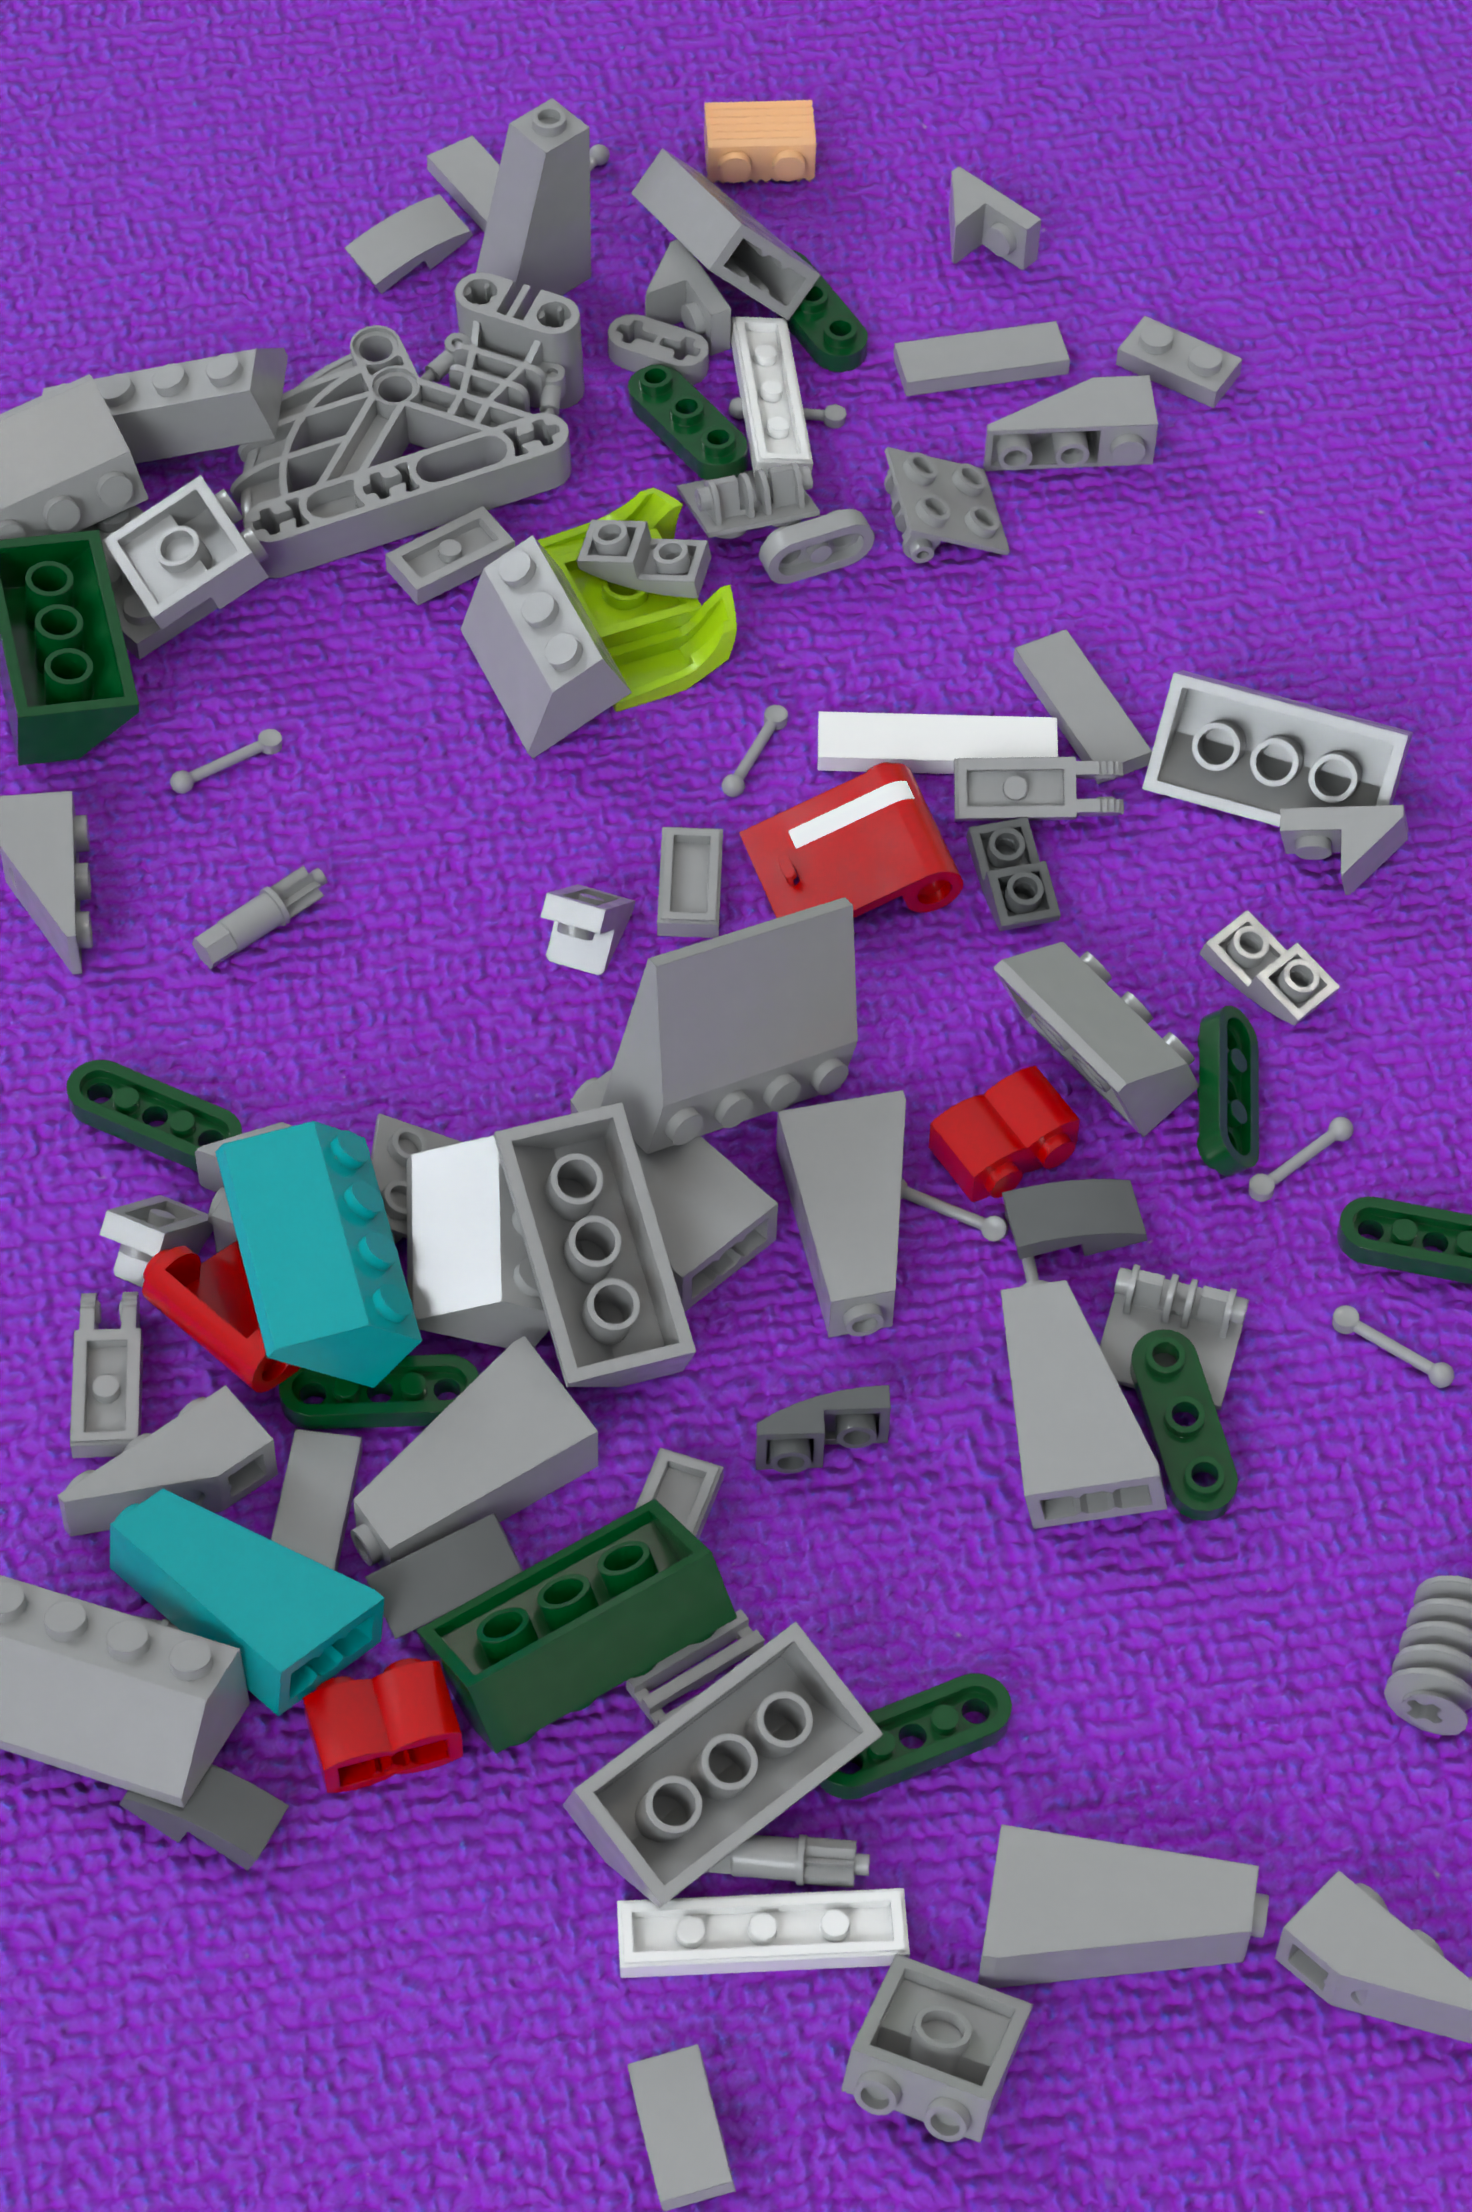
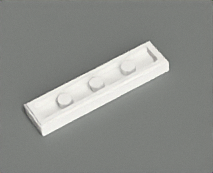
M732 317L730 340L739 393L742 399V410L753 474H755L756 470L763 469L767 478H769L768 468L795 462L799 467L808 466L812 473L813 459L787 320L784 318Z
M819 711L817 771L867 772L871 767L887 762L904 764L911 769L912 773L954 774V759L1058 757L1057 717Z
M904 1888L672 1898L660 1908L651 1900L617 1901L620 1978L891 1966L896 1954L907 1958L910 1956Z

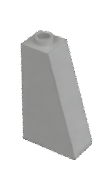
M553 98L509 123L476 273H490L513 280L516 297L524 284L531 286L532 304L541 289L562 296L591 278L589 126Z
M663 148L631 192L709 271L786 320L790 319L820 277V274L703 174Z
M612 1069L600 1078L594 1077L587 1080L578 1088L573 1098L570 1099L571 1114L602 1107L601 1103ZM701 1136L692 1139L684 1145H673L647 1154L634 1141L685 1312L776 1240L778 1203Z
M903 1090L778 1111L776 1150L829 1338L847 1334L865 1336L878 1331L880 1328L892 1327L906 1110V1098Z
M1036 1280L1027 1282L1020 1287L1001 1290L1024 1497L1033 1529L1167 1509L1159 1464L1067 1281L1048 1282Z
M523 1336L514 1341L353 1499L356 1528L350 1531L353 1543L362 1559L369 1566L378 1563L383 1568L493 1513H496L501 1522L598 1467V1431L528 1339Z
M1001 1824L978 1984L988 1988H1001L1242 1963L1245 1959L1250 1936L1263 1938L1265 1932L1269 1895L1256 1893L1259 1866Z

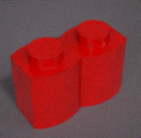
M1031 1066L1005 1077L984 1094L965 1099L940 1114L930 1123L928 1148L971 1202H976L989 1196L1000 1198L1002 1197V1192L1010 1191L1017 1187L1024 1173L1032 1172L1042 1167L1052 1169L1064 1163L1075 1150L1080 1119L1037 1066Z
M417 1658L398 1660L387 1666L383 1673L372 1679L354 1680L347 1676L331 1678L321 1683L314 1692L303 1697L306 1721L327 1793H339L364 1788L386 1780L395 1774H410L430 1770L448 1764L463 1756L462 1733L440 1661H421Z

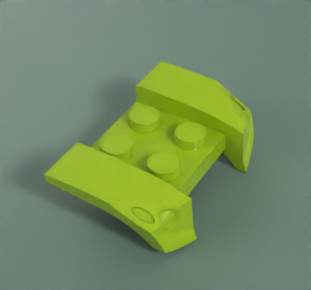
M651 488L640 491L626 504L597 520L647 521L651 538L674 539L678 515L683 504L665 492ZM590 522L537 540L564 572L632 692L612 705L615 712L685 691L729 659L737 632L731 585L720 587L701 605L697 598L674 597L644 592L593 576L580 570L577 563Z

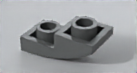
M1028 817L969 827L966 840L986 902L999 930L1004 931L1059 921L1061 914L1046 861H1039Z
M1069 1180L1002 1192L1004 1207L1019 1260L1080 1244L1084 1256L1147 1241V1234L1130 1180Z
M889 1385L859 1387L819 1395L788 1406L758 1422L755 1451L756 1470L774 1469L781 1473H798L807 1468H823L824 1445L840 1444L847 1448H863L873 1443H888L891 1412Z
M493 1513L375 1571L365 1578L370 1588L376 1590L385 1598L383 1615L395 1639L432 1622L524 1570L496 1513Z
M212 1764L184 1808L127 1790L119 1805L177 1843L189 1832L247 1871L258 1860L289 1805L263 1789Z

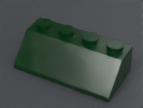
M99 530L0 539V680L18 766L79 759L139 713L138 696Z
M654 1498L417 1629V1633L431 1659L440 1661L446 1684L469 1724L494 1753L497 1754L510 1746L520 1745L528 1741L535 1735L536 1731L566 1714L587 1708L598 1696L628 1679L647 1674L657 1663L683 1648L709 1639L717 1629L737 1619L712 1552Z

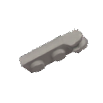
M1076 757L954 759V821H1008L1028 817V820H1075L1077 816L1124 814L1123 799L1120 800L1109 796L1097 797L1096 799H1077L1076 778L1096 779L1099 781L1114 780L1117 777L1123 776V763L1119 761H1076Z
M138 1291L123 1292L122 1300L119 1304L121 1329H99L101 1303L98 1301L97 1293L81 1294L79 1330H74L70 1427V1447L73 1458L117 1457L133 1439L141 1435L143 1337L140 1328V1299Z

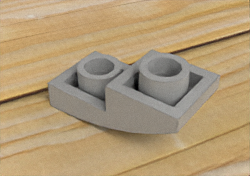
M438 194L391 215L344 248L376 289L383 294L420 263L424 262L431 270L469 240L473 234L441 195Z
M591 520L577 563L580 570L617 585L660 595L698 598L712 557L708 540L651 538L647 521Z
M1248 910L1208 940L1199 953L1222 977L1246 997L1294 1026L1334 995L1340 988L1298 942L1286 950Z
M692 2045L627 2064L641 2128L663 2212L736 2191L699 2045Z

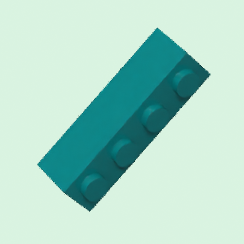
M311 1121L222 1144L215 1153L267 1358L374 1388L422 1339L366 1139L351 1131L340 1130Z

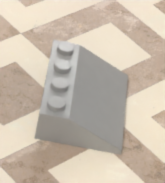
M844 897L648 958L601 1103L602 1107L620 1102L623 1103L633 1140L647 1154L673 1145H684L696 1137L722 1128H733L748 1119L772 1111H782L792 1104L818 1095H828L841 1088V1085L848 1076V1066L858 1041L853 904Z

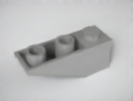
M1150 375L1093 377L988 424L983 463L985 471L1153 464L1158 420Z
M72 791L0 796V854L5 881L71 973L82 974V949L93 948L90 911L80 910V900L91 899L89 863H79V852L90 851L87 815H76Z
M225 1385L207 1398L200 1397L188 1403L181 1410L178 1417L152 1434L145 1433L136 1437L124 1448L120 1455L97 1470H88L75 1477L69 1483L66 1490L57 1495L64 1529L70 1537L110 1530V1524L115 1521L117 1516L126 1507L135 1503H142L161 1489L170 1491L213 1513L224 1511L278 1475L274 1440Z
M1338 1870L1283 1927L1275 1959L1329 2005L1472 2044V1976L1467 1977L1445 1959L1443 1951L1429 1935L1420 1930H1410L1388 1911L1383 1899L1369 1886L1362 1883L1355 1884Z

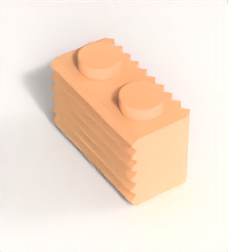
M812 100L704 103V144L707 179L712 183L719 180L724 184L726 181L730 183H746L750 179L755 183L760 179L767 183L771 179L776 182L780 180L787 182L797 180L799 182L803 178L808 181L815 178L816 137Z

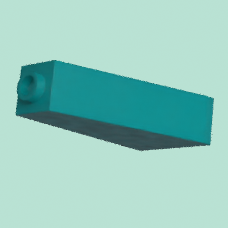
M161 1489L142 1503H135L126 1507L117 1516L115 1521L110 1524V1569L181 1631L239 1648L247 1689L277 1716H280L302 1700L304 1696L317 1689L321 1683L332 1678L381 1642L385 1598L376 1590L170 1491Z

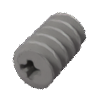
M1440 1575L1426 1579L1417 1587L1413 1600L1414 1607L1410 1609L1406 1622L1407 1629L1403 1631L1399 1644L1400 1652L1395 1656L1391 1669L1393 1675L1388 1678L1384 1695L1389 1707L1397 1716L1410 1725L1439 1735H1457L1466 1729L1469 1718L1465 1711L1472 1708V1579L1461 1576Z

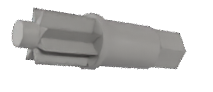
M303 865L271 887H264L260 890L258 896L194 938L192 945L199 958L212 969L278 926L287 925L292 917L324 896L319 888L327 884L326 876L319 868L308 873Z
M753 1835L707 1872L732 1874L733 1877L796 1881V1885L803 1886L804 1884L854 1888L855 1875L869 1876L870 1854L857 1853V1841L815 1838L807 1837V1835H800L799 1838Z

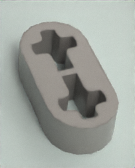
M636 314L618 317L609 325L608 355L615 365L632 372H637L642 368L655 364L671 367L677 370L692 385L701 382L707 376L709 370V346L701 335Z

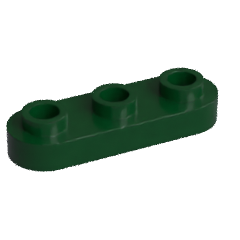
M792 250L798 256H800L805 262H807L811 267L815 269V267L809 262V260L803 254L795 250ZM820 275L793 315L787 320L788 329L813 360L822 368L834 372L854 370L866 359L867 331Z
M655 364L642 368L631 376L628 382V392L632 411L699 477L711 480L735 475L737 478L740 473L745 472L749 463L748 446L745 436L677 370Z
M1229 1005L1202 1018L1197 1039L1199 1047V1087L1197 1088L1199 1099V1136L1197 1148L1202 1160L1208 1167L1227 1177L1255 1166L1259 1159L1258 1041L1248 1018L1238 1008Z
M93 1060L77 1067L67 1081L66 1088L70 1110L79 1121L197 1171L195 1152L199 1147L242 1134L241 1123L232 1112L113 1061ZM98 1098H109V1100L104 1103L94 1102V1100ZM154 1121L165 1122L163 1125L157 1127L148 1125L149 1123Z
M1361 1197L1351 1201L1343 1209L1337 1230V1241L1341 1250L1352 1260L1362 1264L1472 1284V1215L1379 1197ZM1369 1234L1376 1237L1378 1240L1368 1239L1361 1235ZM1433 1246L1442 1252L1426 1250L1424 1247Z
M1166 1329L1149 1332L1138 1340L1133 1349L1130 1375L1171 1502L1181 1514L1188 1518L1199 1521L1217 1519L1231 1508L1235 1500L1238 1476L1197 1351L1192 1342L1179 1332ZM1160 1353H1167L1172 1355L1177 1362L1172 1366L1164 1367L1157 1364L1153 1357ZM1186 1412L1191 1414L1196 1419V1422L1191 1426H1181L1172 1417L1177 1413ZM1199 1472H1206L1215 1478L1216 1483L1209 1487H1202L1197 1485L1192 1477Z
M452 1354L407 1355L374 1388L300 1368L296 1373L279 1384L280 1404L284 1416L292 1424L304 1429L428 1426L456 1399L440 1400L437 1397L445 1392H452L459 1396L479 1374L474 1365L467 1359ZM378 1394H385L391 1397L387 1402H373L370 1400ZM311 1396H319L324 1399L320 1404L304 1403V1400Z
M972 1673L957 1677L871 1711L867 1714L883 1735L849 1761L857 1764L860 1770L854 1774H846L837 1770L819 1785L834 1797L847 1800L859 1799L990 1747L999 1742L1008 1730L1012 1710L1010 1695L1004 1685L995 1678L985 1674ZM969 1712H979L987 1720L975 1724L967 1721L964 1715ZM905 1737H916L924 1744L919 1748L911 1749L905 1747L900 1741Z

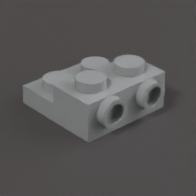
M201 475L103 539L161 630L210 598L213 599L220 610L268 578L260 563L267 559L269 555L250 527L241 533L238 532L234 524L242 520L243 516L225 489L214 495Z
M896 1954L851 2048L841 2091L854 2095L858 2105L871 2114L887 2115L894 2110L924 2122L927 2130L940 2140L954 2142L966 2137L981 2143L1002 2094L1007 2072L1028 2025L1033 2004Z

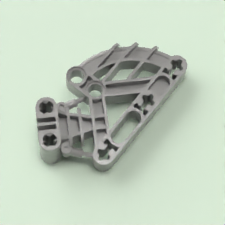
M473 273L462 278L455 289L459 333L447 336L444 343L445 350L425 367V373L421 377L418 376L397 333L386 326L374 325L359 330L352 337L350 343L351 354L326 365L306 378L294 389L282 394L276 438L239 446L238 454L245 465L243 474L233 482L230 488L233 499L241 504L244 529L251 528L269 555L267 559L260 563L268 578L286 577L447 524L481 506H484L486 510H490L564 484L570 477L572 470L568 426L558 415L560 409L569 408L577 404L585 391L580 314L577 305L564 296L542 289L532 304L531 286L524 284L516 297L513 280L490 273ZM449 373L450 387L435 383L439 382ZM530 407L540 408V413H530ZM409 443L427 448L401 457Z

